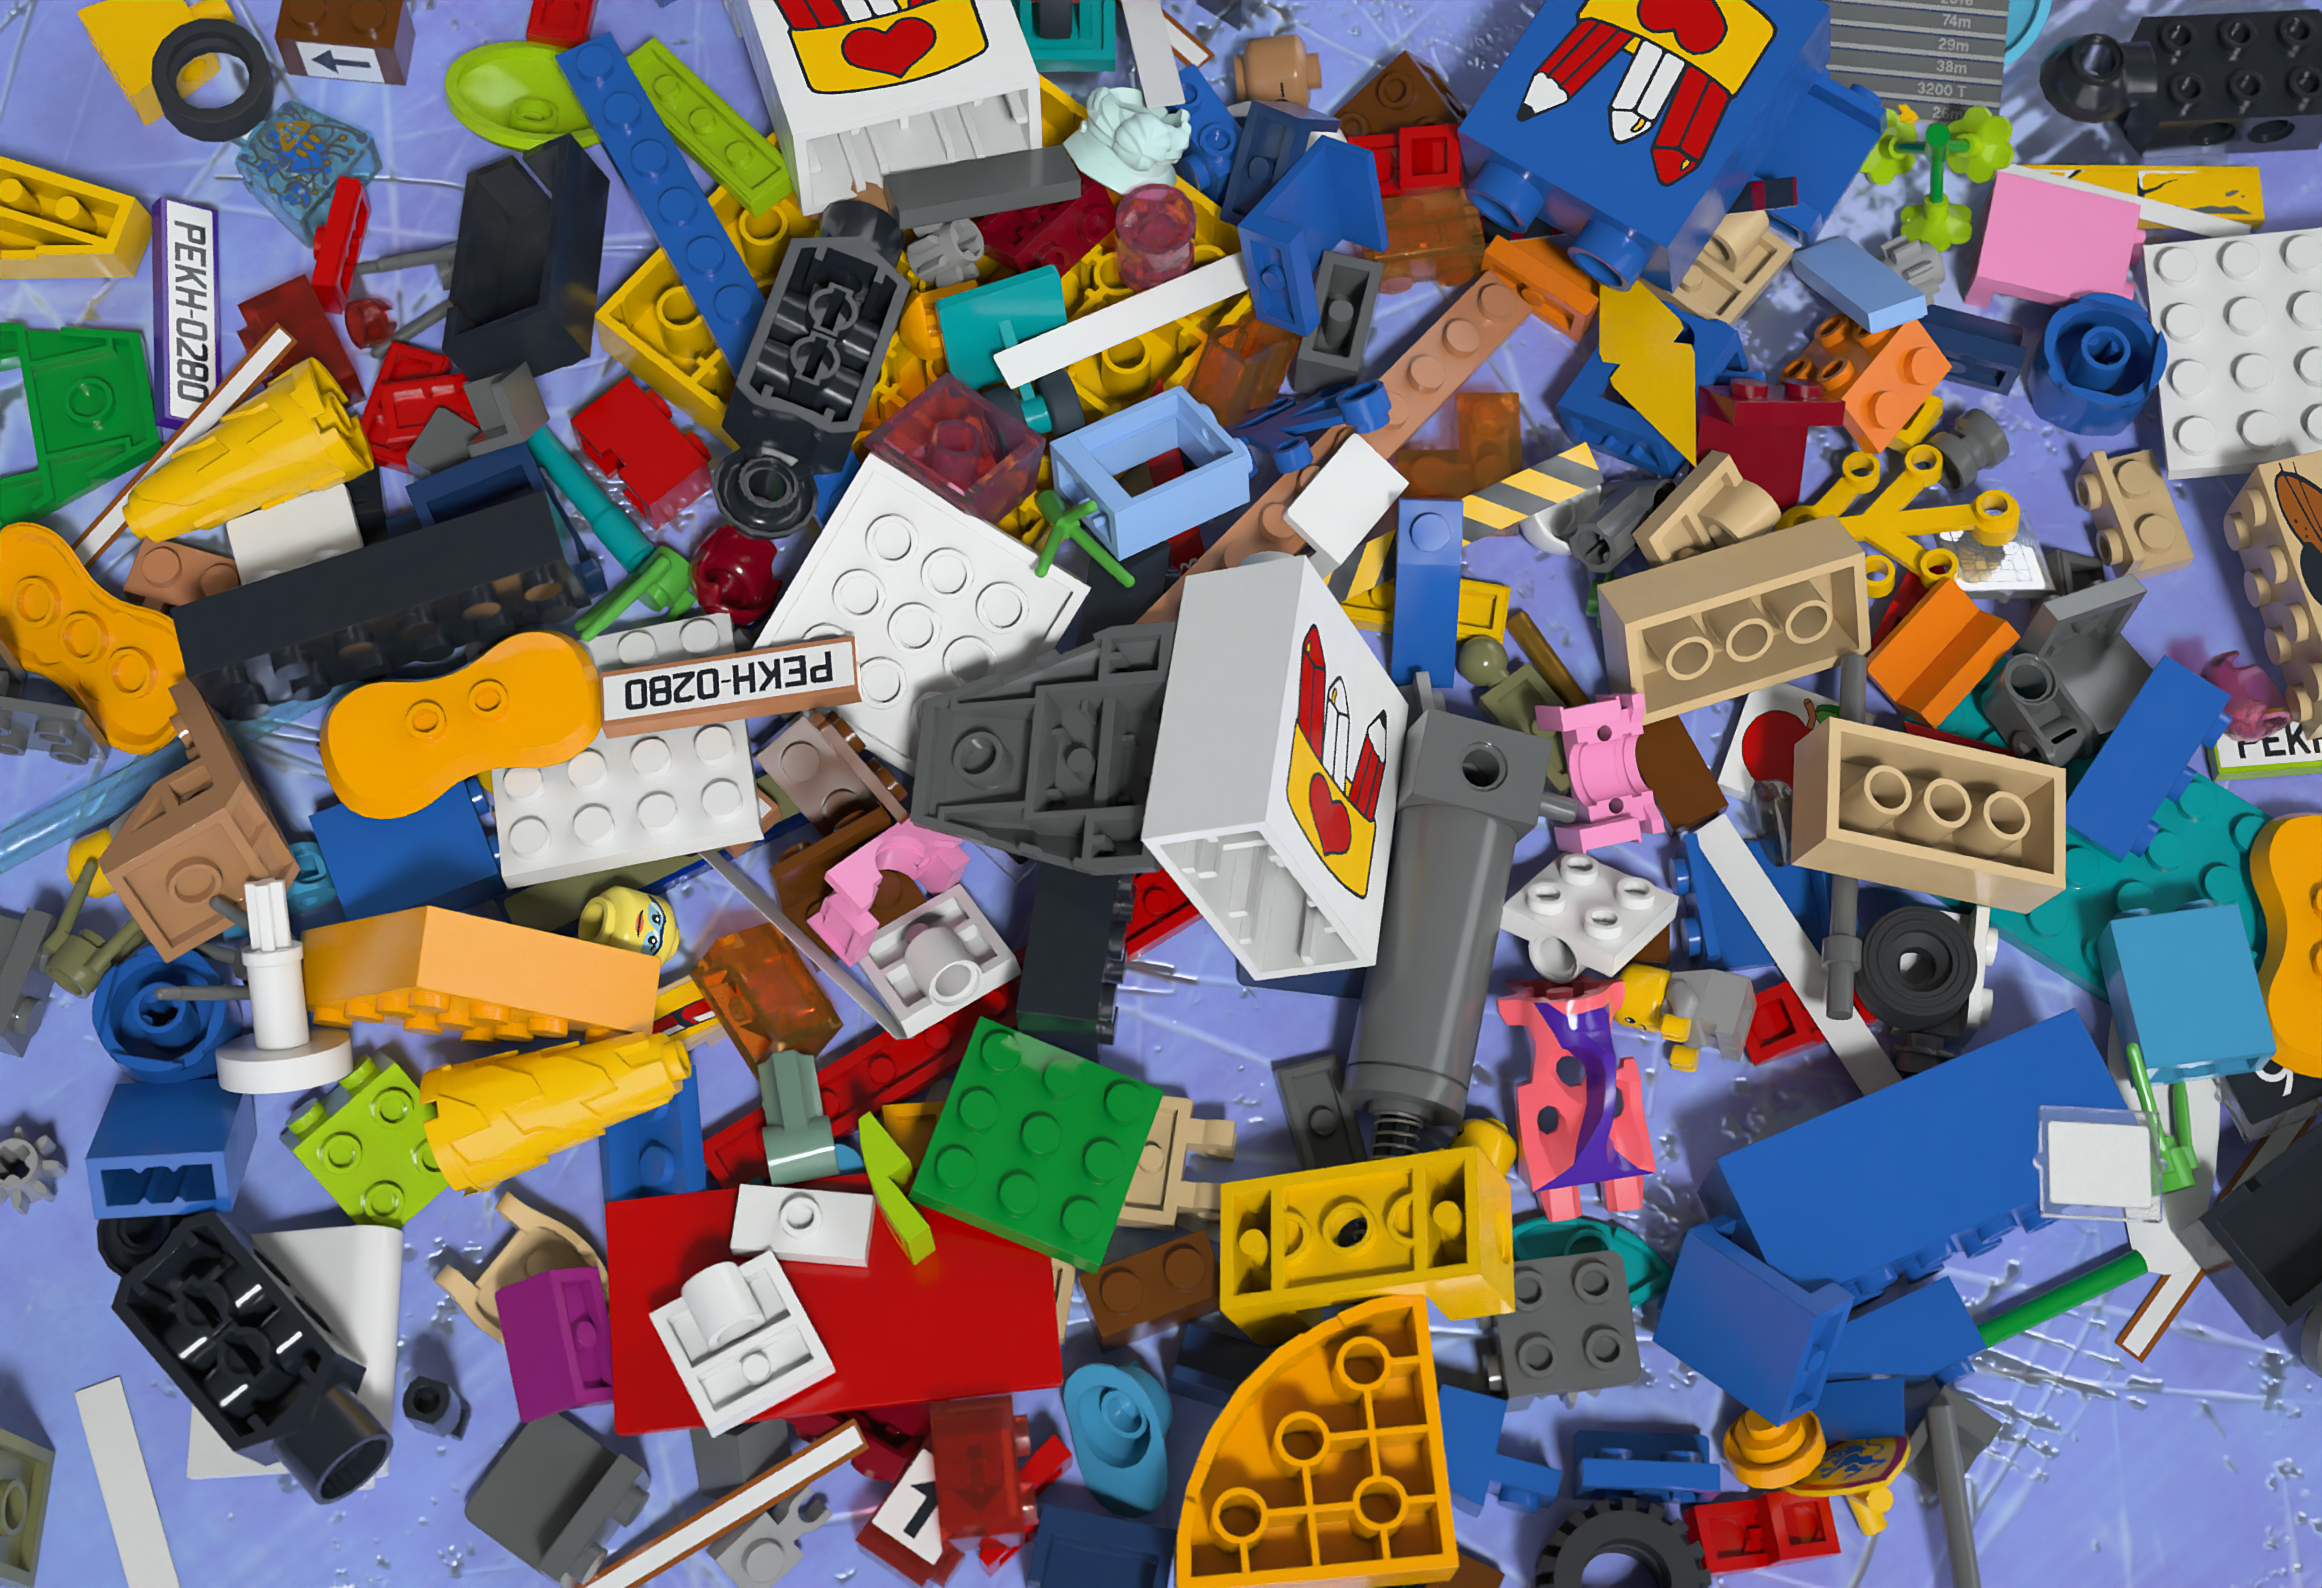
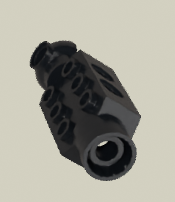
M2320 9L2142 17L2130 42H2118L2115 38L2100 33L2081 34L2064 39L2051 48L2042 61L2039 83L2045 99L2059 113L2075 121L2096 124L2113 120L2125 112V124L2123 126L2126 132L2125 139L2141 158L2317 150L2322 143V12ZM2085 69L2092 70L2098 73V75H2093L2087 72Z
M852 200L833 203L823 212L814 238H791L736 380L721 427L741 448L726 456L716 469L713 494L721 515L732 528L748 539L763 541L786 538L805 527L817 510L819 492L813 475L842 472L857 435L911 286L896 270L905 246L904 231L899 229L896 220L890 214L874 205ZM755 496L765 498L770 502L761 501Z
M214 1211L202 1214L99 1219L97 1225L98 1250L107 1267L122 1277L111 1309L234 1453L264 1466L281 1462L319 1505L332 1504L349 1496L377 1473L389 1457L394 1440L357 1397L367 1368L245 1229ZM163 1219V1228L160 1235L149 1243L148 1236L150 1230L157 1222Z

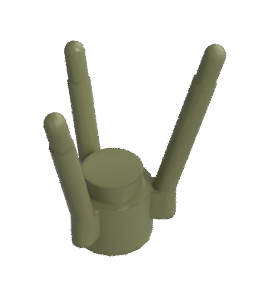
M89 861L84 865L56 929L42 944V947L53 955L44 966L46 973L64 990L82 999H87L97 989L104 975L115 964L117 966L120 965L147 941L146 934L133 916L108 942L88 929H83L78 936L70 935L97 871V865L93 861Z

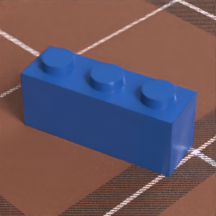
M2164 654L2066 801V831L2119 864L2129 852L2140 858L2161 827L2160 824L2151 818L2164 798L2176 804L2196 775L2197 771L2187 764L2200 744L2212 750L2233 719L2231 715L2223 711L2232 696Z

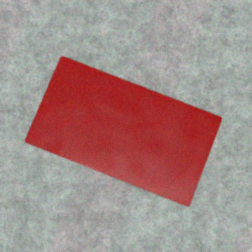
M919 1167L912 1168L915 1177ZM867 1173L818 1178L775 1186L874 1195ZM772 1184L758 1185V1186H770V1187H773ZM740 1187L609 1202L605 1206L615 1431L620 1437L707 1427L649 1314L682 1297V1288L686 1282L704 1269L723 1262H733L739 1267L755 1258L733 1256L730 1249ZM910 1189L903 1194L906 1197V1199L908 1197ZM907 1199L930 1226L936 1250L914 1266L888 1228L876 1202L867 1267L777 1259L833 1363L836 1372L742 1423L1060 1387L1063 1384L1052 1258Z

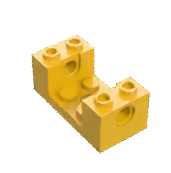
M1477 1145L1220 1184V1311L1258 1345L1267 1346L1287 1343L1299 1334L1306 1333L1322 1322V1307L1369 1301L1399 1294L1413 1295L1424 1293L1450 1321L1515 1312L1511 1185ZM1354 1219H1366L1367 1232L1364 1238L1352 1247H1340L1338 1236L1344 1225Z

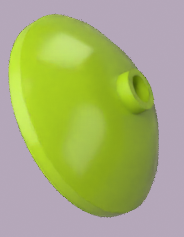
M507 41L488 44L468 51L457 58L446 73L444 98L449 110L469 131L491 144L523 153L524 150H529L567 133H571L584 150L600 143L557 67L555 56L570 50L569 48L533 41Z

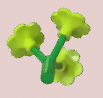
M1974 106L1965 112L1962 120L1953 121L1948 127L1941 123L1931 125L1926 131L1925 141H1916L1917 134L1914 126L1909 122L1900 121L1894 110L1884 108L1887 114V128L1859 172L1867 173L1868 179L1875 185H1888L1895 178L1896 174H1906L1913 168L1915 163L1914 154H1925L1926 159L1930 162V193L1925 196L1921 205H1910L1901 211L1900 223L1902 227L1900 228V236L1905 234L1910 243L1917 239L1920 243L1927 241L1935 247L1938 253L1946 251L1951 244L1966 243L1972 236V226L1970 225L1972 212L1965 205L1951 204L1948 196L1943 193L1944 162L1947 160L1948 166L1953 172L1966 173L1974 183L1989 182L1993 179L1996 170L2009 167L2013 161L2014 150L2009 143L2013 132L2011 122L2004 116H1992L1989 109L1985 106Z

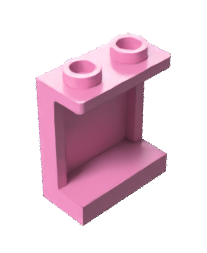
M1998 171L1985 200L1963 303L1987 309L1995 292L2058 308H2065L2077 302L2081 296L2091 293H2111L2133 300L2136 283L2127 281L2129 264L2137 265L2145 242L2146 230L2137 228L2141 205Z

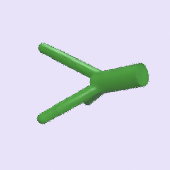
M1054 490L1043 491L1038 496L1036 501L1037 508L1052 528L1035 568V575L1037 577L1043 578L1047 575L1061 539L1072 538L1122 585L1127 588L1134 585V577L1080 527L1079 519L1097 510L1098 506L1094 500H1088L1069 508Z

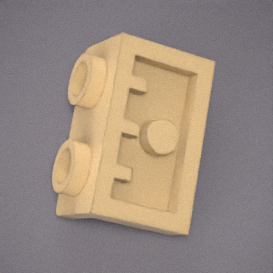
M2152 448L2107 459L2103 449L2090 452L2077 474L2075 490L2079 504L2083 510L2091 512L2098 530L2096 544L2102 562L2106 566H2112L2116 578L2132 573L2137 580L2189 567L2195 557Z

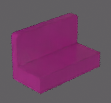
M597 1266L547 1270L495 1292V1301L520 1420L523 1423L535 1422L570 1409L604 1406L614 1403L610 1322Z

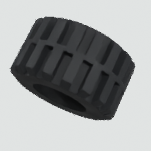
M1622 1497L1617 1504H1608L1607 1499L1593 1502L1583 1512L1579 1509L1570 1515L1563 1525L1554 1532L1540 1553L1535 1565L1537 1570L1535 1577L1531 1581V1588H1582V1574L1587 1564L1596 1556L1606 1553L1624 1554L1639 1561L1650 1572L1657 1588H1709L1712 1585L1710 1569L1702 1568L1700 1559L1705 1555V1552L1699 1540L1691 1544L1684 1535L1689 1529L1686 1524L1679 1518L1674 1523H1671L1662 1517L1665 1508L1652 1502L1645 1509L1636 1506V1498Z

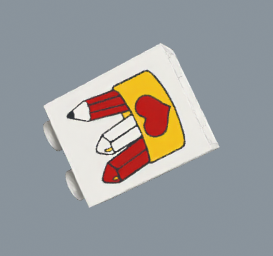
M731 0L803 217L824 212L833 203L846 201L858 196L851 190L852 182H854L857 193L866 190L865 181L875 183L883 189V176L1042 148L1040 77L1010 0Z
M1277 551L1252 554L1246 557L1238 567L1185 577L1141 835L1142 842L1255 981L1374 966L1376 964L1409 707L1307 556H1294Z

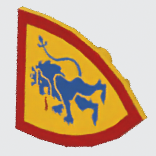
M1905 1432V1437L1837 1441L1826 1447L1821 1463L1808 1476L1791 1485L1778 1488L1798 1496L1828 1497L1846 1495L1862 1534L1868 1536L1879 1533L1888 1526L1883 1513L1887 1512L1893 1504V1495L1886 1487L1893 1482L1905 1467L1911 1452L1909 1437Z

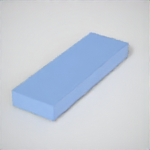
M1846 236L1794 252L1792 255L1793 273L1869 333L1875 334L1920 319L1928 314L1924 293Z

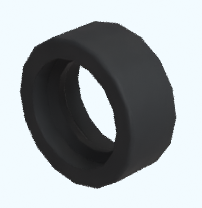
M201 18L178 26L161 41L152 58L151 81L165 118L180 133L201 142H227L247 135L263 121L273 102V77L261 43L244 27L225 19ZM207 53H227L235 56L245 64L249 73V85L245 93L233 103L217 109L197 108L187 104L180 97L176 87L177 76L181 68L193 58Z

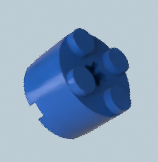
M2091 293L2081 296L2077 302L2065 308L2062 307L2054 313L2028 365L2027 382L2035 414L2044 421L2052 422L2066 431L2079 435L2115 436L2123 432L2141 413L2160 381L2167 364L2168 350L2166 340L2162 331L2160 330L2157 333L2153 325L2146 319L2149 313L2133 300L2111 293Z
M153 945L135 951L137 955L128 959L119 967L115 964L104 975L96 989L92 1004V1022L104 1049L124 1073L136 1083L162 1084L194 1079L218 1078L216 1048L234 1038L240 1037L242 1034V1016L237 1000L177 1001L158 1000L154 996V991L158 987L226 985L217 971L193 950L166 964ZM174 1012H178L176 1017L172 1020ZM160 1021L167 1022L164 1026H158Z

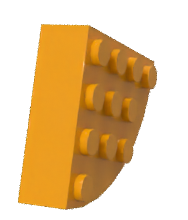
M428 905L301 931L300 942H302L304 954L302 975L306 1010L314 1012L313 1023L318 1025L352 1028L353 1021L403 1026L405 1031L424 1035H442L443 1030L461 1031V1042L486 1047L500 1046L501 1039L514 1042H532L533 1038L585 1040L584 1044H589L644 1031L646 1036L652 1034L661 958Z
M1424 1293L1413 1295L1399 1294L1372 1299L1337 1313L1336 1317L1321 1322L1306 1333L1299 1334L1279 1347L1238 1387L1208 1432L1187 1484L1173 1551V1588H1376L1451 1580L1459 1568Z

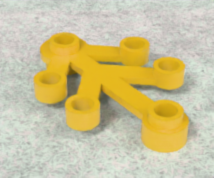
M1922 444L1914 446L1907 452L1905 456V470L1862 515L1840 517L1859 494L1869 493L1878 486L1880 481V462L1874 454L1856 451L1845 458L1842 466V477L1815 506L1802 505L1787 510L1775 524L1774 532L1834 514L1856 542L1866 541L1918 575L1921 583L1930 590L1942 577H1947L1957 582L1958 559L1953 552L1947 549L1936 548L1928 551L1907 536L1969 530L1971 536L1977 542L1986 546H2001L2009 543L2017 535L2020 508L2017 501L2008 493L1992 489L1977 496L1972 504L1903 511L1924 487L1936 484L1942 476L1943 457L1941 452L1934 446ZM1919 462H1928L1934 467L1928 470H1919L1914 465ZM1858 468H1865L1871 473L1867 476L1859 477L1851 472ZM1999 510L2004 513L2001 515L1993 516L1987 514L1985 511ZM1882 555L1865 557L1866 575L1871 572H1880L1886 576L1880 581L1867 579L1868 597L1881 598L1888 595L1895 584L1894 564L1890 559ZM1940 565L1947 567L1950 571L1946 574L1936 575L1931 573L1929 569Z

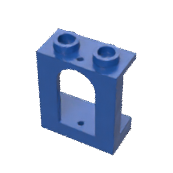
M1661 301L1681 320L1684 327L1674 342L1691 344L1695 352L1696 405L1699 385H1714L1725 368L1735 372H1747L1749 366L1738 330H1735L1722 320H1706L1685 313L1672 303ZM1598 345L1556 404L1570 442L1579 445L1587 442L1589 449L1674 479L1685 463V457L1638 411L1600 398L1611 382V376L1620 364L1603 362L1599 354Z

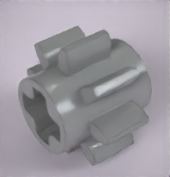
M966 218L913 228L914 233L918 237L913 239L907 246V257L913 272L925 282L936 281L939 289L967 282L979 276L980 273L973 262L978 261L982 257L984 241L978 227L971 220Z
M1905 234L1879 245L1881 254L1875 258L1924 293L1926 306L1935 303L1933 294L1940 292L1938 284L1943 283L1945 280L1944 264L1935 247L1927 241L1920 243L1918 239L1910 243Z
M15 1127L13 1138L0 1142V1205L11 1196L13 1207L21 1215H27L30 1203L39 1201L42 1198L53 1202L55 1197L50 1190L53 1187L55 1177L67 1174V1169L60 1162L46 1160L54 1153L57 1147L46 1135L40 1137L31 1145L29 1135L21 1127ZM20 1163H23L30 1169L28 1174L22 1179L12 1172Z

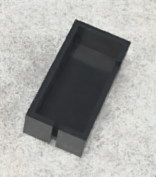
M571 133L523 151L522 160L550 191L552 200L514 155L467 173L449 300L454 306L447 309L441 350L469 380L473 377L527 361L532 376L535 378L562 367L572 366L590 357L610 180Z
M2322 1121L2176 1234L2182 1244L2262 1340L2288 1327L2322 1300Z

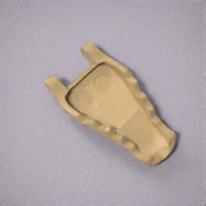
M509 1191L504 1194L494 1209L501 1215L502 1219L513 1225L517 1231L478 1279L472 1284L459 1270L452 1268L448 1264L433 1279V1282L451 1297L477 1328L503 1346L505 1344L495 1301V1292L547 1270L597 1266L607 1313L610 1312L608 1273L592 1247L573 1230L525 1205Z

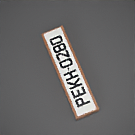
M855 636L600 673L602 729L607 739L862 702L859 650Z

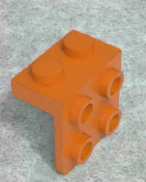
M1840 313L1827 318L1817 327L1814 332V340L1798 358L1789 362L1778 375L1779 381L1775 386H1785L1786 379H1807L1822 383V392L1846 401L1843 425L1862 451L1869 454H1881L1952 366L1918 319L1872 334L1848 315Z

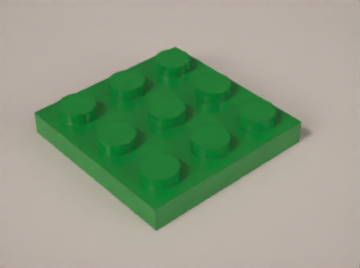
M980 1016L964 1052L907 1199L1095 1275L1101 1267L1164 1091Z

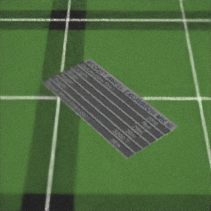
M1820 0L1830 6L1831 59L1826 68L1831 72L1829 78L1848 89L1852 83L1864 86L1881 98L1883 101L1881 107L1894 110L1898 116L1902 113L1897 105L1907 104L1919 117L1915 121L1917 123L1949 125L1953 121L1962 120L1965 112L1974 106H1985L1989 109L1992 116H2000L2009 0Z

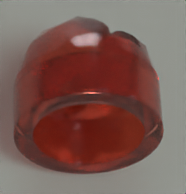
M363 298L346 304L344 311L346 329L352 343L358 349L362 350L379 346L393 336L397 328V321L388 322L386 314L393 310L392 306L379 298Z

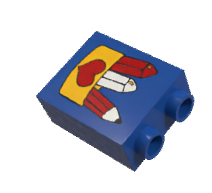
M1546 0L1457 130L1468 179L1471 180L1465 189L1466 198L1480 213L1507 230L1525 233L1535 217L1574 238V241L1568 248L1570 258L1586 274L1609 288L1628 292L1638 277L1641 276L1673 294L1830 61V6L1820 0Z

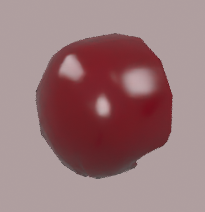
M730 524L716 528L702 542L691 557L689 581L697 602L708 615L730 613L733 624L746 626L764 618L771 611L777 598V593L780 592L783 586L782 580L775 579L772 572V563L777 554V548L770 540L757 541L748 539L739 534Z

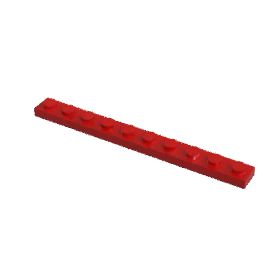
M1163 866L1159 872L1144 873L1135 879L1137 900L1133 924H1127L1125 943L1128 946L1127 964L1204 918ZM1027 945L1013 953L1021 972L1023 971ZM1022 974L916 1034L915 1038L896 1040L886 1030L817 1072L824 1116L829 1115L834 1144L859 1129V1119L869 1111L876 1119L880 1117L882 1105L901 1104L958 1069L980 1016L1018 1031L1016 1007ZM763 1106L703 1142L704 1163L720 1189L738 1188L740 1184H747L758 1176L764 1185L772 1183L762 1128L767 1127Z

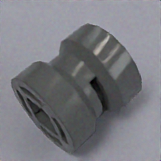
M1977 408L1969 409L1958 417L1950 433L1939 432L1923 443L1934 446L1941 452L1943 468L1942 476L1938 483L1954 493L1962 492L1973 484L1978 477L1979 470L1996 467L2007 459L2010 453L2009 443L2000 426L1990 415ZM1924 462L1927 469L1934 467L1931 463Z

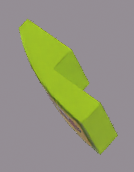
M869 1111L859 1119V1135L864 1164L884 1220L901 1249L915 1266L936 1250L930 1226L903 1195L911 1189L915 1179L909 1158Z

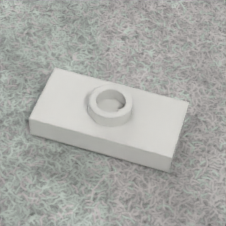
M740 1184L730 1249L733 1256L756 1258L772 1250L775 1258L778 1260L867 1267L876 1208L874 1195Z

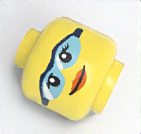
M613 886L602 892L598 897L591 899L585 906L578 925L579 940L661 958L660 968L674 956L679 945V930L676 926L673 909L668 902L661 897L626 887Z

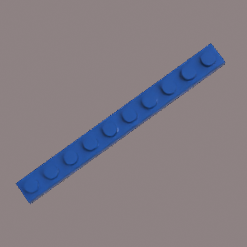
M609 31L555 56L558 70L735 380H737L767 302ZM852 449L842 472L813 475L819 492L817 510L813 516L822 531L861 468V464Z

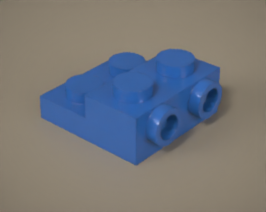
M1194 63L1178 72L1185 103L1165 106L1169 114L1177 113L1180 109H1184L1190 114V120L1188 121L1191 126L1189 147L1183 151L1178 162L1181 164L1188 183L1222 208L1243 130Z

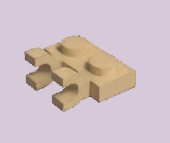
M1162 1096L1116 1225L1176 1233L1178 1214H1185L1192 1219L1202 1222L1220 1224V1184L1183 1181L1187 1152L1193 1151L1210 1159L1234 1162L1237 1144V1133H1235L1236 1121L1193 1118V1099Z

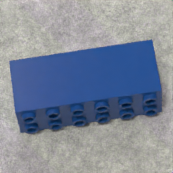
M2072 1008L1715 1160L1697 1194L1710 1220L1726 1214L1736 1221L1731 1242L1808 1293H1812L1835 1282L1855 1296L1851 1308L1852 1311L1884 1296L1885 1291L1883 1288L1903 1276L1908 1285L1916 1284L1941 1272L1945 1268L1942 1262L1954 1257L1961 1251H1964L1967 1259L1970 1260L2002 1245L2004 1242L2001 1237L2014 1231L2019 1226L2023 1227L2026 1234H2031L2062 1218L2060 1212L2070 1206L2051 1205L2048 1202V1122L2138 1127L2076 1008Z

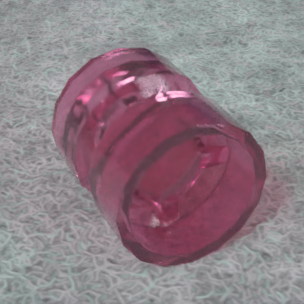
M1146 184L1136 187L1125 195L1117 208L1115 266L1120 279L1133 291L1142 293L1194 271L1197 214L1192 201L1181 190L1167 184Z

